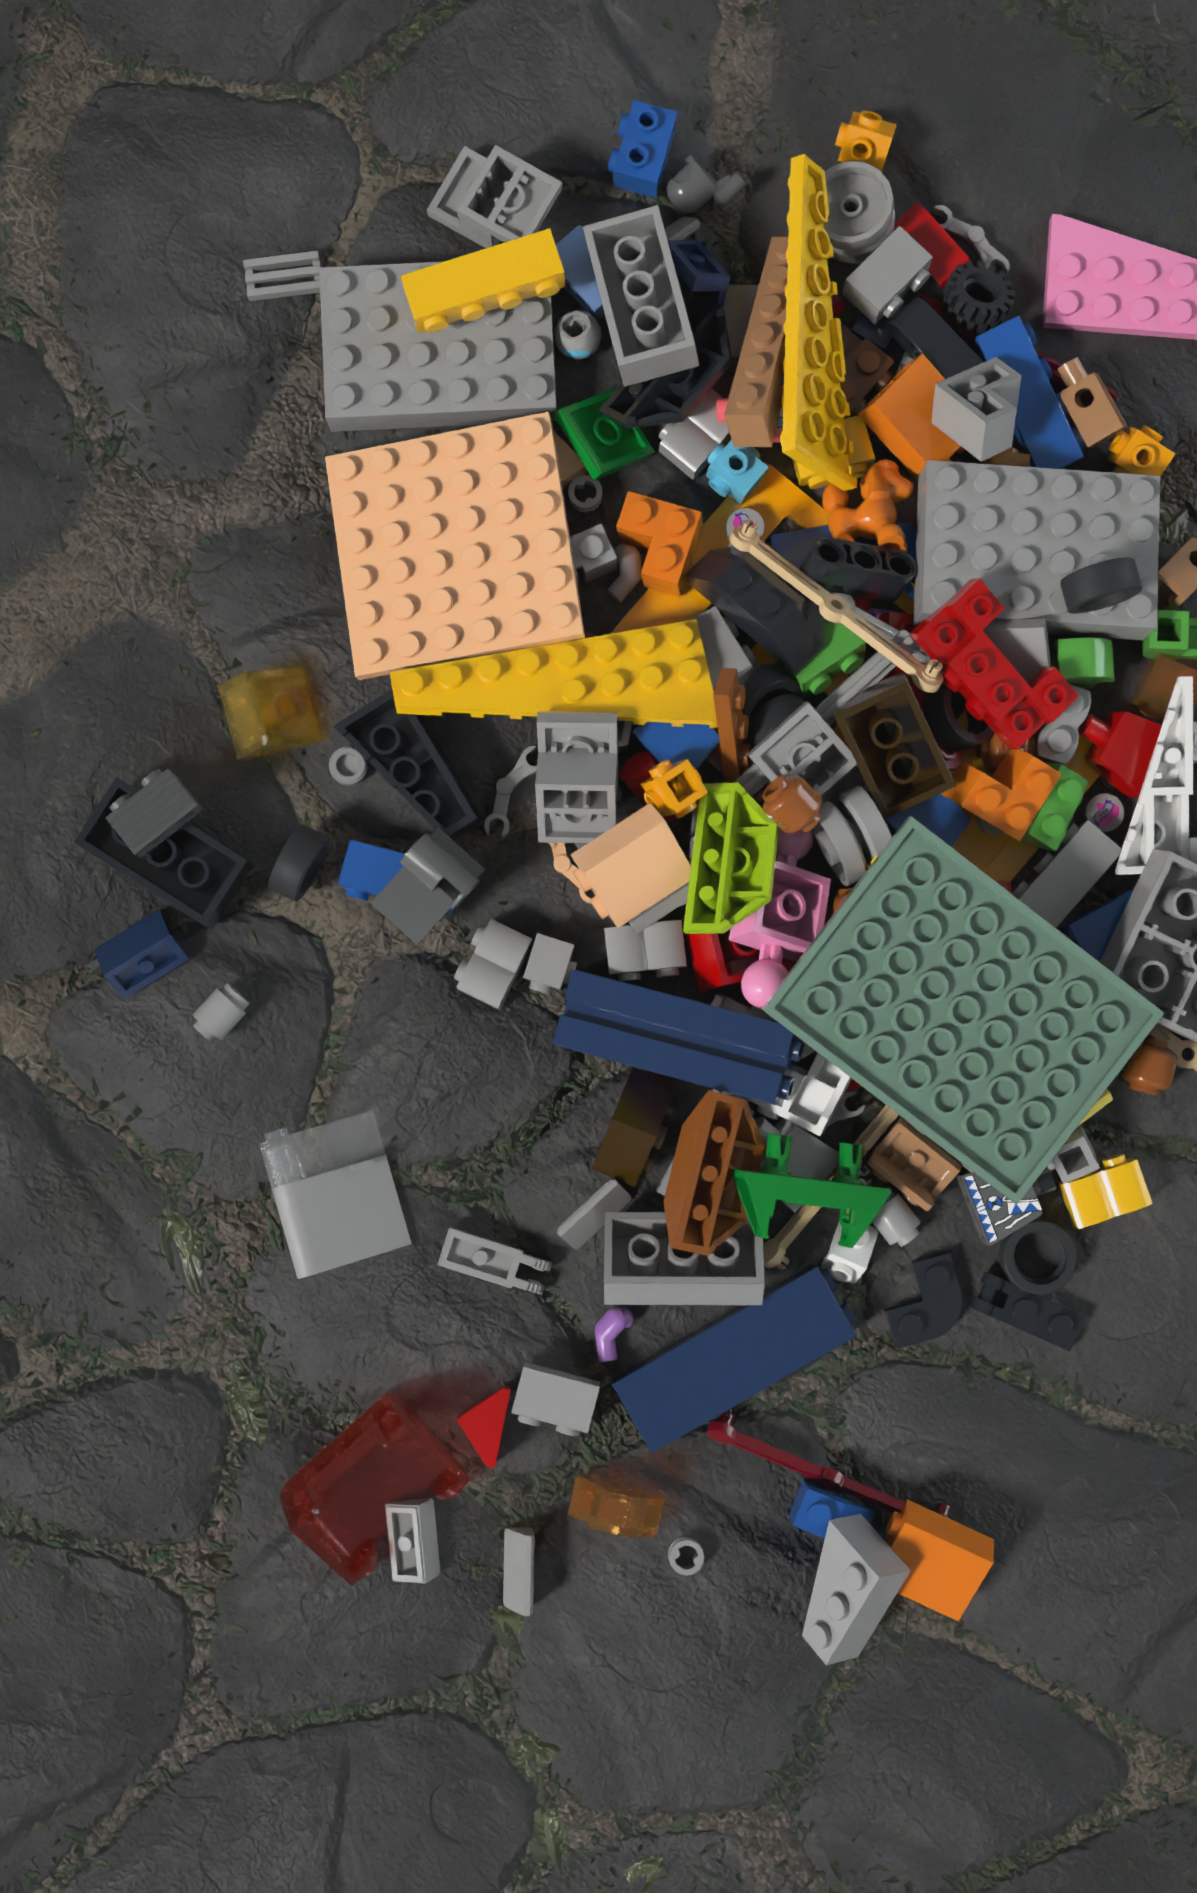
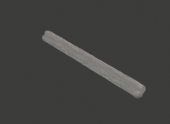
M905 630L899 631L891 639L909 654L917 647L916 641ZM877 651L815 708L816 712L829 726L836 721L833 713L866 688L878 683L896 665ZM754 763L733 783L738 782L752 797L770 780Z

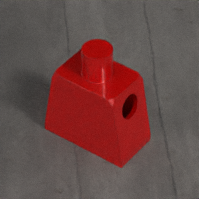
M1125 711L1109 713L1104 721L1089 714L1078 729L1079 735L1092 742L1085 756L1086 763L1124 796L1139 798L1162 725Z

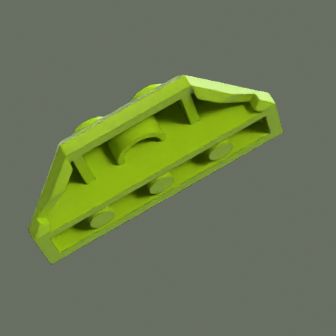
M738 782L703 784L708 793L699 799L683 928L685 934L725 933L771 901L779 827L763 812V808Z

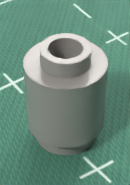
M226 983L222 989L217 987L193 1013V1017L197 1020L193 1027L209 1041L214 1037L222 1040L246 1014L244 1009L250 1002L230 984Z
M891 1190L888 1199L872 1221L889 1245L897 1242L902 1247L919 1235L916 1227L921 1221L899 1192L894 1194Z

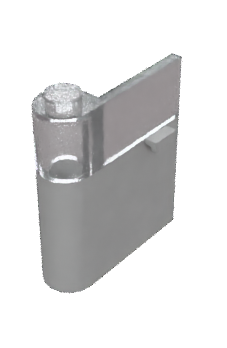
M373 1110L292 1134H288L287 1127L264 1134L266 1141L259 1143L297 1279L412 1244Z

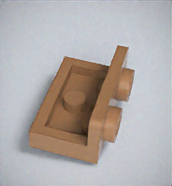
M902 1117L898 1119L872 1149L867 1161L876 1177L884 1182L892 1183L901 1191L903 1197L910 1204L920 1206L925 1211H929L933 1207L936 1197L954 1179L962 1167L959 1162Z

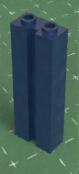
M572 970L565 1000H567L563 1015L560 1014L553 1045L780 1107L783 1106L784 1099H790L795 1083V1078L791 1076L794 1061H800L805 1042L780 1023L590 973Z
M814 1264L808 1266L765 1291L762 1305H740L612 1379L613 1387L651 1454L856 1336L851 1326L855 1325L857 1321L846 1302L839 1306L832 1292L838 1288L826 1268L819 1271L818 1267Z

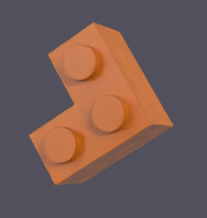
M628 491L616 525L620 542L648 549L641 571L644 587L681 597L686 582L684 575L690 570L704 527L702 512Z
M1010 749L992 777L961 761L952 775L956 787L941 793V795L1020 841L1062 774L1021 749Z

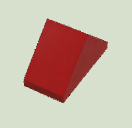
M504 1383L460 1412L456 1419L485 1465L490 1468H495L512 1388L511 1384Z

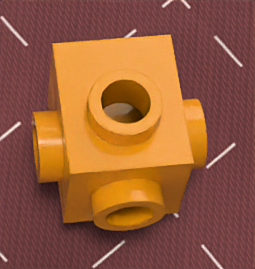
M853 111L849 124L842 122L837 135L835 146L842 147L838 161L843 163L847 161L865 162L882 172L897 124L882 120L879 114L872 111H861V113Z
M1143 425L1141 430L1129 426L1126 432L1120 431L1113 439L1109 447V451L1112 453L1107 460L1117 465L1113 470L1114 473L1161 476L1175 453L1160 444L1163 436L1151 428Z
M669 759L662 761L648 771L652 777L641 783L646 792L644 793L646 803H651L662 817L675 814L677 818L688 814L697 807L695 801L708 793L702 783L700 774L688 759L671 763Z

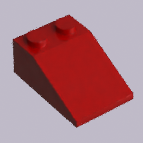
M684 916V917H681L682 923H683V928H684V919H685V916ZM730 929L725 933L685 934L699 992L741 983L746 969L754 962L759 961L760 950L729 940ZM782 957L781 964L790 971L797 961Z

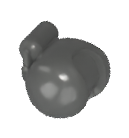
M689 154L684 160L686 165L673 179L671 178L668 181L667 195L678 210L685 213H696L712 198L714 199L713 206L715 208L726 206L746 185V182L736 172L732 176L727 175L716 182Z

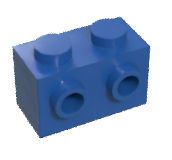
M633 100L630 114L623 112L618 136L623 137L620 149L613 148L609 160L608 171L613 172V187L657 198L676 130L677 111Z

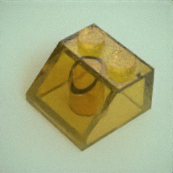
M305 668L246 671L218 686L237 760L269 757L324 741Z

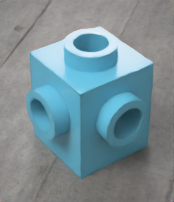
M731 440L726 446L720 443L709 455L706 461L710 465L706 477L710 479L708 484L715 492L723 497L729 495L741 505L765 477L769 467L759 459L760 454L754 447H734Z

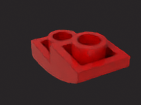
M918 201L895 222L894 231L899 226L902 227L933 257L928 272L941 288L945 287L956 266L959 264L964 266L965 262L971 261L951 236Z

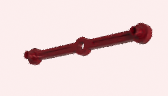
M727 1412L721 1413L719 1422H710L707 1429V1435L711 1439L723 1444H731L814 1479L818 1486L826 1490L845 1492L892 1513L894 1511L900 1513L906 1503L851 1480L837 1470L818 1466L737 1432L731 1427L735 1417L730 1414L727 1418ZM937 1503L936 1513L948 1518L951 1507L946 1505V1508H944V1503Z

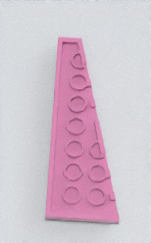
M1052 214L1049 220L1042 328L1197 340V259L1073 218Z

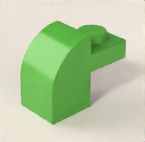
M1157 610V629L1143 640V656L1153 660L1173 662L1176 659L1197 660V618H1189V611Z
M1105 638L1057 639L1050 646L1051 667H1056L1069 684L1090 690L1097 683L1115 681L1113 644L1111 640Z

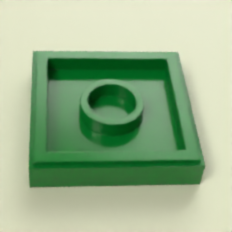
M615 388L561 408L553 416L594 481L646 460L655 452L640 427L626 428L602 415L599 411L616 390Z

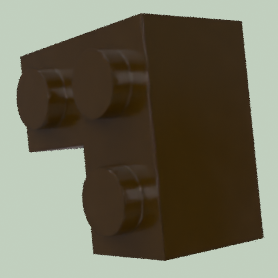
M632 1067L592 1170L634 1187L641 1172L649 1174L657 1154L651 1151L652 1147L660 1149L668 1128L661 1126L662 1121L669 1124L677 1105L676 1101L671 1100L676 1084Z

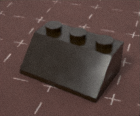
M903 671L866 688L833 713L883 819L956 787Z

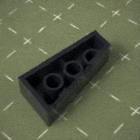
M392 689L333 726L435 830L439 827L452 840H455L485 821L423 716L397 714Z

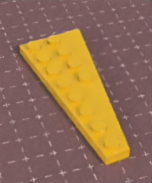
M802 154L791 158V172L788 179L790 190V205L787 214L789 238L786 250L788 270L787 284L785 286V297L787 300L786 320L784 322L785 357L782 362L784 371V394L781 398L783 431L780 435V442L784 454L841 490L846 491L857 488V478L851 477L849 473L848 454L854 453L853 441L846 440L844 417L850 416V408L846 396L840 387V382L845 381L846 369L841 321L839 318L833 319L831 296L837 295L838 292L837 283L830 282L827 259L834 257L833 244H831L829 236L824 229V223L828 222V216H830L825 171L808 156Z
M697 619L390 672L397 714L442 716V712L469 713L471 717L484 718V714L510 715V719H522V716L537 717L538 712L617 713V720L632 721L633 725H645L646 722L672 723V727H684V724L709 725V728H717L714 691Z

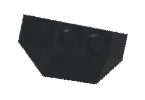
M695 294L685 306L696 346L699 366L624 387L622 382L599 409L601 414L626 428L684 422L733 363L723 307L698 294Z
M734 546L710 550L684 575L686 582L794 675L797 676L823 650V616L819 612V606L749 552L740 551Z

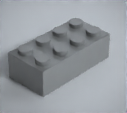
M658 205L583 226L624 387L699 366L694 338Z
M605 1212L604 1305H762L765 1285L763 1238L754 1236L748 1218L746 1223L732 1236L718 1245L712 1254L706 1256L670 1247L665 1212Z

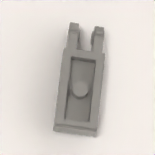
M449 1227L437 1265L510 1289L514 1286L533 1293L543 1294L545 1286L539 1281L517 1277L516 1273L520 1263L532 1266V1268L540 1271H550L552 1262L525 1254L522 1249Z

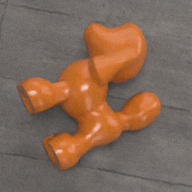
M888 459L879 460L867 469L860 482L861 496L864 501L858 508H847L848 490L843 491L832 483L825 487L822 506L829 514L828 528L833 538L853 542L860 537L877 540L878 545L881 547L897 549L907 553L905 534L901 527L895 524L897 519L895 504L912 495L914 484L901 476L896 462Z

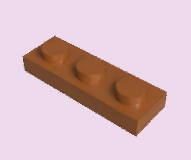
M721 668L713 697L725 782L733 783L743 774L744 768L751 766L752 760L747 754L752 750V745L746 744L749 718L748 715H743L742 713L745 704L744 685H739L737 669Z

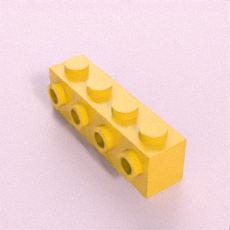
M550 228L400 275L418 333L423 331L436 333L444 330L448 323L461 319L464 321H474L483 317L486 311L499 307L503 310L512 309L520 305L524 299L534 296L546 298L556 294L560 288L565 287V272Z

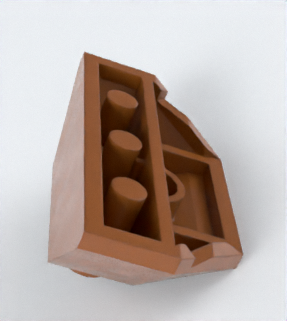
M708 1090L682 1124L663 1201L671 1248L709 1256L716 1250L718 1245L726 1241L746 1223L747 1216L735 1187L731 1168L758 1172L765 1146L757 1124L749 1111L750 1107L747 1100Z

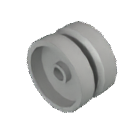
M847 161L834 165L825 172L830 216H828V222L824 223V229L829 236L831 244H833L834 257L832 259L840 263L857 264L864 262L894 232L896 218L891 186L883 173L865 162Z
M855 785L839 793L838 808L828 801L822 802L818 812L821 818L812 828L814 837L829 866L837 878L846 886L862 878L866 872V863L871 866L872 859L878 856L892 839L881 813L868 793L860 785Z

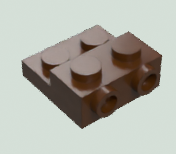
M841 323L846 375H844L845 381L840 382V387L846 396L850 408V416L844 417L846 419L859 416L858 413L869 403L866 399L873 391L880 392L894 377L891 370L895 361L865 337L862 341Z

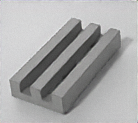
M318 251L243 260L249 301L320 293L319 267H321ZM312 264H313V266H309V267H301V268L285 269V270H278V271L254 273V272H257V271H265V270H273V269H281V268H289V267H297V266H305V265H312ZM314 276L315 280L261 288L255 287L257 283L281 282Z

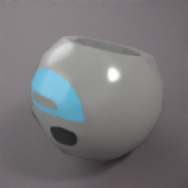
M581 310L567 312L558 320L554 329L555 344L559 351L567 358L575 360L588 358L597 351L602 339L601 326L589 312Z

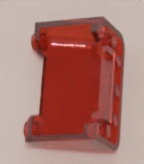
M390 1392L379 1398L296 1472L282 1488L280 1501L290 1531L348 1584L353 1586L362 1577L369 1575L377 1564L378 1550L375 1543L388 1532L386 1503L426 1498L431 1493L441 1500L453 1498L463 1490L464 1486L470 1481V1478L463 1466L408 1403L396 1392Z

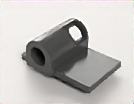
M438 827L431 836L428 833L424 834L409 849L400 861L403 867L374 898L371 904L418 945L449 909L455 910L480 882L478 877L485 869Z

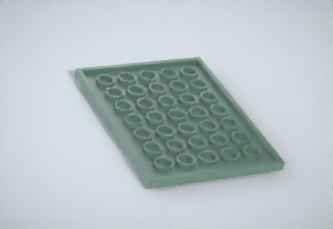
M908 816L761 1008L1016 1205L1164 1014L1158 1007L912 816Z

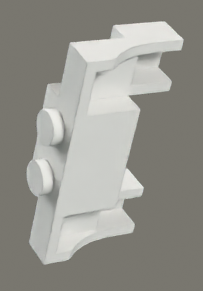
M721 993L715 996L711 1004L712 1006L750 1015L751 1008ZM818 1053L809 1071L793 1064L791 1076L795 1078L793 1092L789 1100L784 1099L782 1107L722 1091V1093L747 1099L758 1105L757 1111L775 1120H778L779 1116L821 1136L825 1132L838 1102L843 1097L852 1078Z

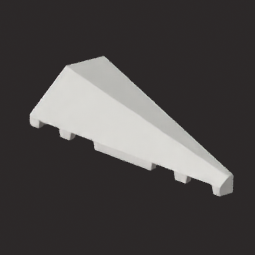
M1193 676L1177 677L1116 865V875L1141 874L1153 849L1171 851L1189 860V794H1193Z

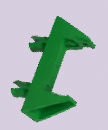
M767 1133L764 1168H760V1172L731 1168L735 1187L754 1236L765 1239L769 1238V1220L773 1217L776 1200H782L781 1202L840 1209L839 1223L842 1228L838 1245L853 1248L891 1194V1189L865 1185L863 1184L864 1181H860V1170L865 1145L839 1142L838 1169L836 1177H832V1181L791 1176L792 1172H788V1162L793 1136Z

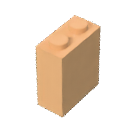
M651 803L571 854V857L578 866V869L573 871L575 878L585 892L592 889L595 894L590 899L591 904L601 919L609 916L617 928L688 883L690 878L691 865L666 821Z

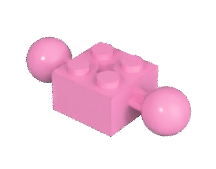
M779 828L771 901L730 929L729 940L760 950L759 961L754 962L746 969L741 981V989L745 999L758 1009L763 1007L789 973L781 964L782 957L792 961L799 960L824 927L831 879L796 867L797 860L805 857L812 848L814 842L813 829L808 832L800 830L793 834H787Z

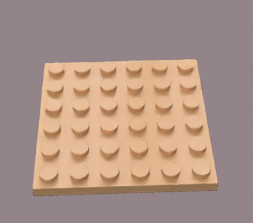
M549 412L325 457L354 672L358 680L389 675L390 672L585 638L552 418Z

